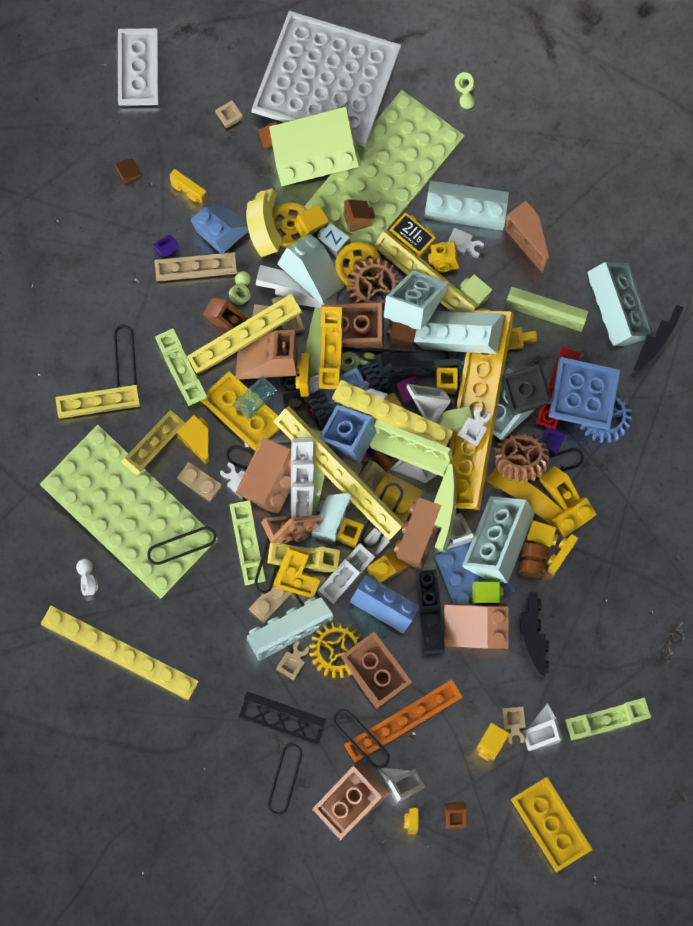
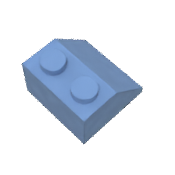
M225 204L205 206L190 219L196 232L221 254L249 231L247 223Z
M336 405L320 438L330 449L342 457L360 463L376 434L375 421L372 416Z

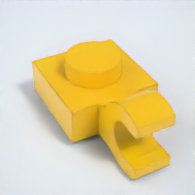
M521 327L512 328L508 350L524 349V343H536V331L522 333Z

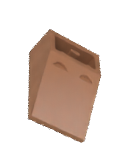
M295 329L273 331L239 350L237 354L236 380L296 376L298 342Z

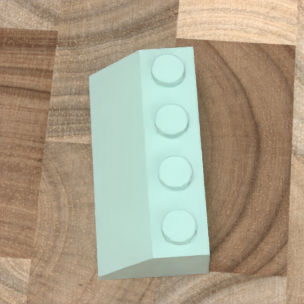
M430 181L424 219L503 231L509 192Z
M604 262L587 272L613 346H627L644 341L647 335L655 337L629 263Z
M434 311L427 324L421 330L416 329L414 342L423 350L497 354L505 315Z
M490 496L462 564L465 569L489 581L508 583L535 515L527 500Z
M313 597L304 603L305 606L299 609L294 607L288 610L286 616L280 619L275 617L269 620L267 626L263 628L258 626L250 630L247 640L258 661L301 640L318 629H322L323 625L331 624L333 622V614L321 597L318 599Z

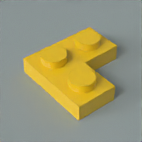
M288 547L274 581V587L305 597H314L320 583V578L303 572L309 557L307 552Z

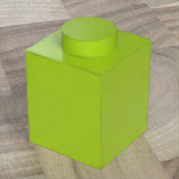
M472 582V603H500V599H503V586H500V582Z

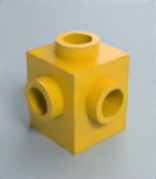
M455 241L431 245V253L428 254L429 264L433 265L437 272L460 269L459 251Z

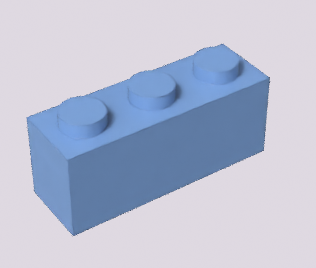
M365 575L350 600V603L403 634L420 607L368 575Z

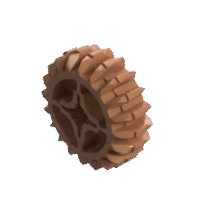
M370 257L367 264L363 259L360 261L361 266L358 264L354 265L357 272L352 270L349 272L354 277V279H347V282L352 283V286H348L347 290H353L354 292L349 297H357L353 303H359L360 301L362 303H382L385 310L386 296L396 287V284L401 282V279L395 280L394 278L399 273L398 271L391 272L394 269V265L386 267L388 264L387 260L380 264L381 259L376 258L374 263L373 258ZM369 268L378 269L372 278L364 276L362 273ZM383 273L388 278L389 289L382 282ZM376 279V285L378 286V289L374 288L372 290V284H370L369 281L372 282ZM359 280L366 287L365 296L360 292ZM375 292L386 295L380 301L370 300Z
M517 432L516 436L509 434L508 439L504 438L501 443H498L497 449L494 452V464L497 466L498 472H501L503 478L508 476L509 481L516 479L517 483L520 480H524L527 483L528 479L535 481L536 477L541 478L543 473H546L550 461L546 443H542L541 438L535 439L534 434L528 436L526 432L524 435H519Z

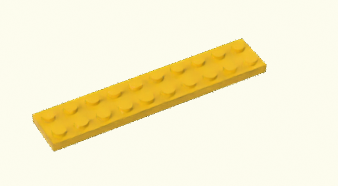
M474 310L473 312L504 314L505 317L497 354L466 352L456 409L470 407L474 418L475 409L481 407L483 409L480 412V416L483 418L486 412L491 413V418L483 423L487 430L477 446L459 437V433L453 431L449 448H451L453 456L452 465L456 468V508L480 510L502 386V376L504 375L514 314L511 311Z

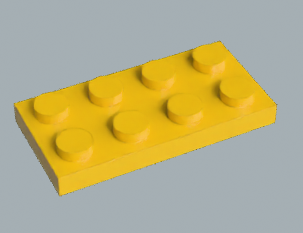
M230 371L206 392L207 398L201 401L255 452L262 438L272 440L281 431L274 423L278 415L240 380H236Z
M548 777L511 799L556 873L593 850Z

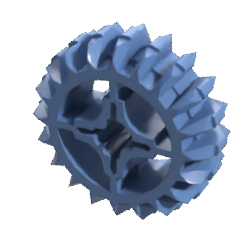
M616 391L614 403L616 409H613L612 420L621 417V422L617 427L605 430L587 425L580 426L581 430L587 429L585 432L586 436L590 433L593 434L592 441L596 437H600V443H603L604 438H606L608 443H611L612 437L617 441L620 438L619 434L624 436L626 434L625 430H629V422H632L633 418L628 415L632 413V409H626L630 403L622 402L625 398L624 395L618 398V392Z

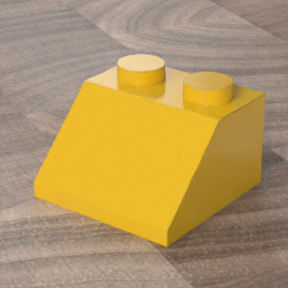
M387 472L374 493L379 498L387 484H399L403 489V497L394 514L405 523L411 516L409 511L412 503L417 502L423 490ZM396 486L388 487L381 500L391 511L400 496L399 488Z

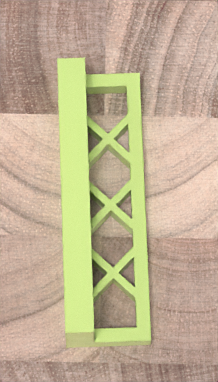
M511 287L505 305L506 308L580 332L583 330L588 314L586 310L515 287Z
M376 420L374 424L376 434L370 443L372 449L444 477L448 464L453 462L451 448Z

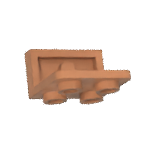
M291 515L265 518L261 523L271 543L285 544L289 541L301 542L308 537L307 535L318 527L323 518L321 515L291 518Z

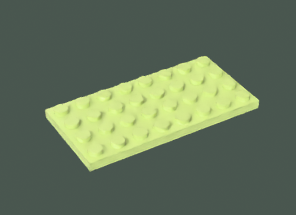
M401 90L374 122L366 147L360 146V149H357L361 166L332 173L304 207L308 210L319 204L329 220L326 226L330 223L349 237V243L365 242L374 246L383 231L389 230L462 142L465 135ZM344 200L367 201L368 206L373 207L375 213L372 226L349 233L343 215Z
M97 425L40 483V486L161 599L210 546L161 565H155L149 561L147 557L149 548L160 542L205 526L145 469L136 475L126 467L122 460L128 453ZM207 529L152 549L150 556L155 562L163 561L210 543L213 540V533Z

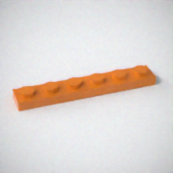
M451 679L368 731L382 746H385L463 697ZM366 732L352 739L367 756L380 749ZM350 742L344 744L354 763L364 758Z

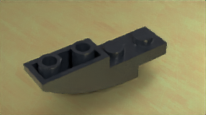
M296 376L279 377L284 409L289 406L309 426L304 397H301L300 389H296Z
M437 570L416 571L424 654L445 653Z
M529 592L527 612H521L519 615L520 634L524 651L532 669L538 678L543 679L545 673H549V660H545V652H549V640H546V634L537 633V631H541V619H538V611H541V598H538V592Z

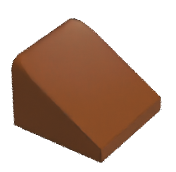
M273 122L258 131L264 150L273 147L269 127L278 125L277 122Z
M133 158L114 163L124 184L142 176Z
M376 451L371 460L388 472L400 459Z
M444 803L446 829L467 828L466 803Z

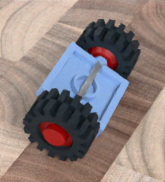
M376 360L360 368L361 374L356 367L340 377V381L343 380L365 391L371 388L386 394L392 393L388 378L379 374ZM321 389L322 392L318 390L310 394L309 397L304 398L313 419L321 430L326 426L336 405L343 406L332 400L336 389Z

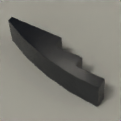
M676 305L670 321L661 320L655 337L647 335L631 377L635 378L661 351L673 332L684 307Z

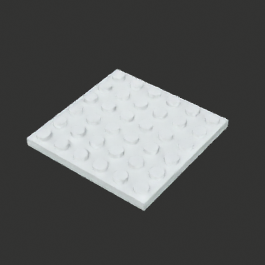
M289 11L254 101L252 113L282 122H289L347 107L356 145L366 147L401 45Z

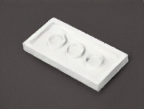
M157 28L118 29V106L158 105Z

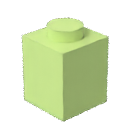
M475 274L470 279L467 277L460 285V291L478 305L477 310L492 294V289Z

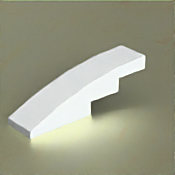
M260 265L256 279L257 286L276 289V295L288 296L292 294L300 305L321 308L323 304H336L338 293L321 304L286 271Z
M292 438L291 518L312 516L313 438Z
M375 527L364 539V542L370 546L376 544L382 532ZM383 535L379 545L372 549L366 548L362 543H359L347 559H344L338 566V570L331 574L318 591L334 604L364 573L367 567L373 563L391 540H388Z

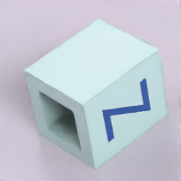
M331 223L327 228L324 226L317 235L318 241L335 258L339 251L349 244V237Z

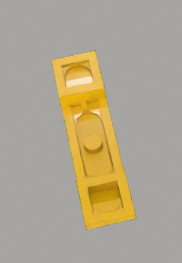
M322 307L318 389H337L341 377L342 307Z
M497 467L486 480L502 493L505 492L513 499L527 500L539 520L555 527L551 520L561 514L563 510L529 482L525 483L524 480H520L519 483H517L516 479L509 481L508 476L503 478L501 472H498Z

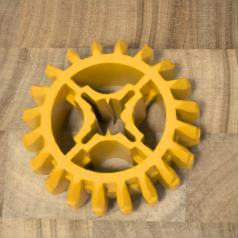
M331 622V629H328L325 624L323 625L324 633L319 629L316 631L319 638L312 636V641L316 644H310L309 648L316 651L310 652L309 655L310 657H317L312 661V664L320 663L317 670L321 671L325 668V676L328 675L329 671L332 672V678L336 677V672H340V678H344L343 671H346L349 676L352 675L346 664L334 666L335 662L341 658L340 656L348 651L344 646L347 638L352 641L354 646L363 639L362 635L355 637L358 632L357 629H354L352 632L349 631L351 628L350 624L346 626V629H343V622H339V628H335V623ZM331 635H341L335 642L325 641ZM341 643L342 653L336 654L334 657L333 647L335 646L336 648ZM320 646L325 647V650L330 653L328 663L320 654Z

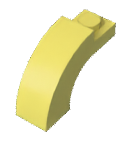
M273 188L260 191L256 194L255 200L249 201L247 204L246 217L249 234L261 257L278 252L282 239L275 228L272 217V210L277 196Z
M270 543L267 563L281 566L288 547L308 553L309 557L303 569L304 572H334L338 570L340 550L322 546L304 548L281 543Z

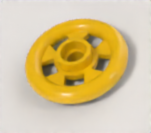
M293 202L283 203L272 210L276 230L282 229L286 234L281 239V247L287 248L304 237L302 233L300 234L301 237L293 240L291 235L299 232L294 222L297 217L289 215V211H297L298 214L306 211L307 209L301 204ZM279 215L284 217L281 223L276 222V218ZM293 222L294 226L288 227L287 223Z
M352 242L344 246L339 251L335 260V271L339 280L347 287L352 286V283L347 282L351 270L357 272L354 265L357 262L360 263L363 259L368 264L366 257L372 256L375 263L376 258L381 259L378 251L365 242ZM361 250L362 256L354 257L353 251ZM345 258L350 259L349 268L343 267ZM375 268L366 269V270L362 273V275H364L367 271H369V272L372 274V276H371V278H372V277L374 276V274L377 273L378 269H375ZM376 279L372 282L369 281L372 286L376 283ZM359 280V289H366L365 285Z

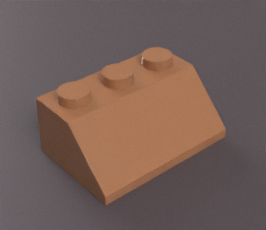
M262 438L235 493L266 511L279 514L291 490V449L269 439Z
M418 497L417 502L412 503L409 511L412 514L409 522L405 521L402 529L404 536L402 541L398 540L394 552H397L396 556L399 560L418 570H423L439 529L434 524L442 505Z

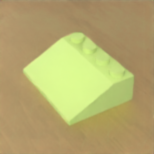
M347 107L269 127L281 186L361 166Z

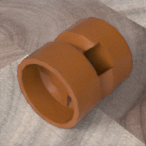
M523 543L521 550L523 560L519 562L518 573L527 577L543 578L546 570V565L543 562L547 560L549 548L536 543Z

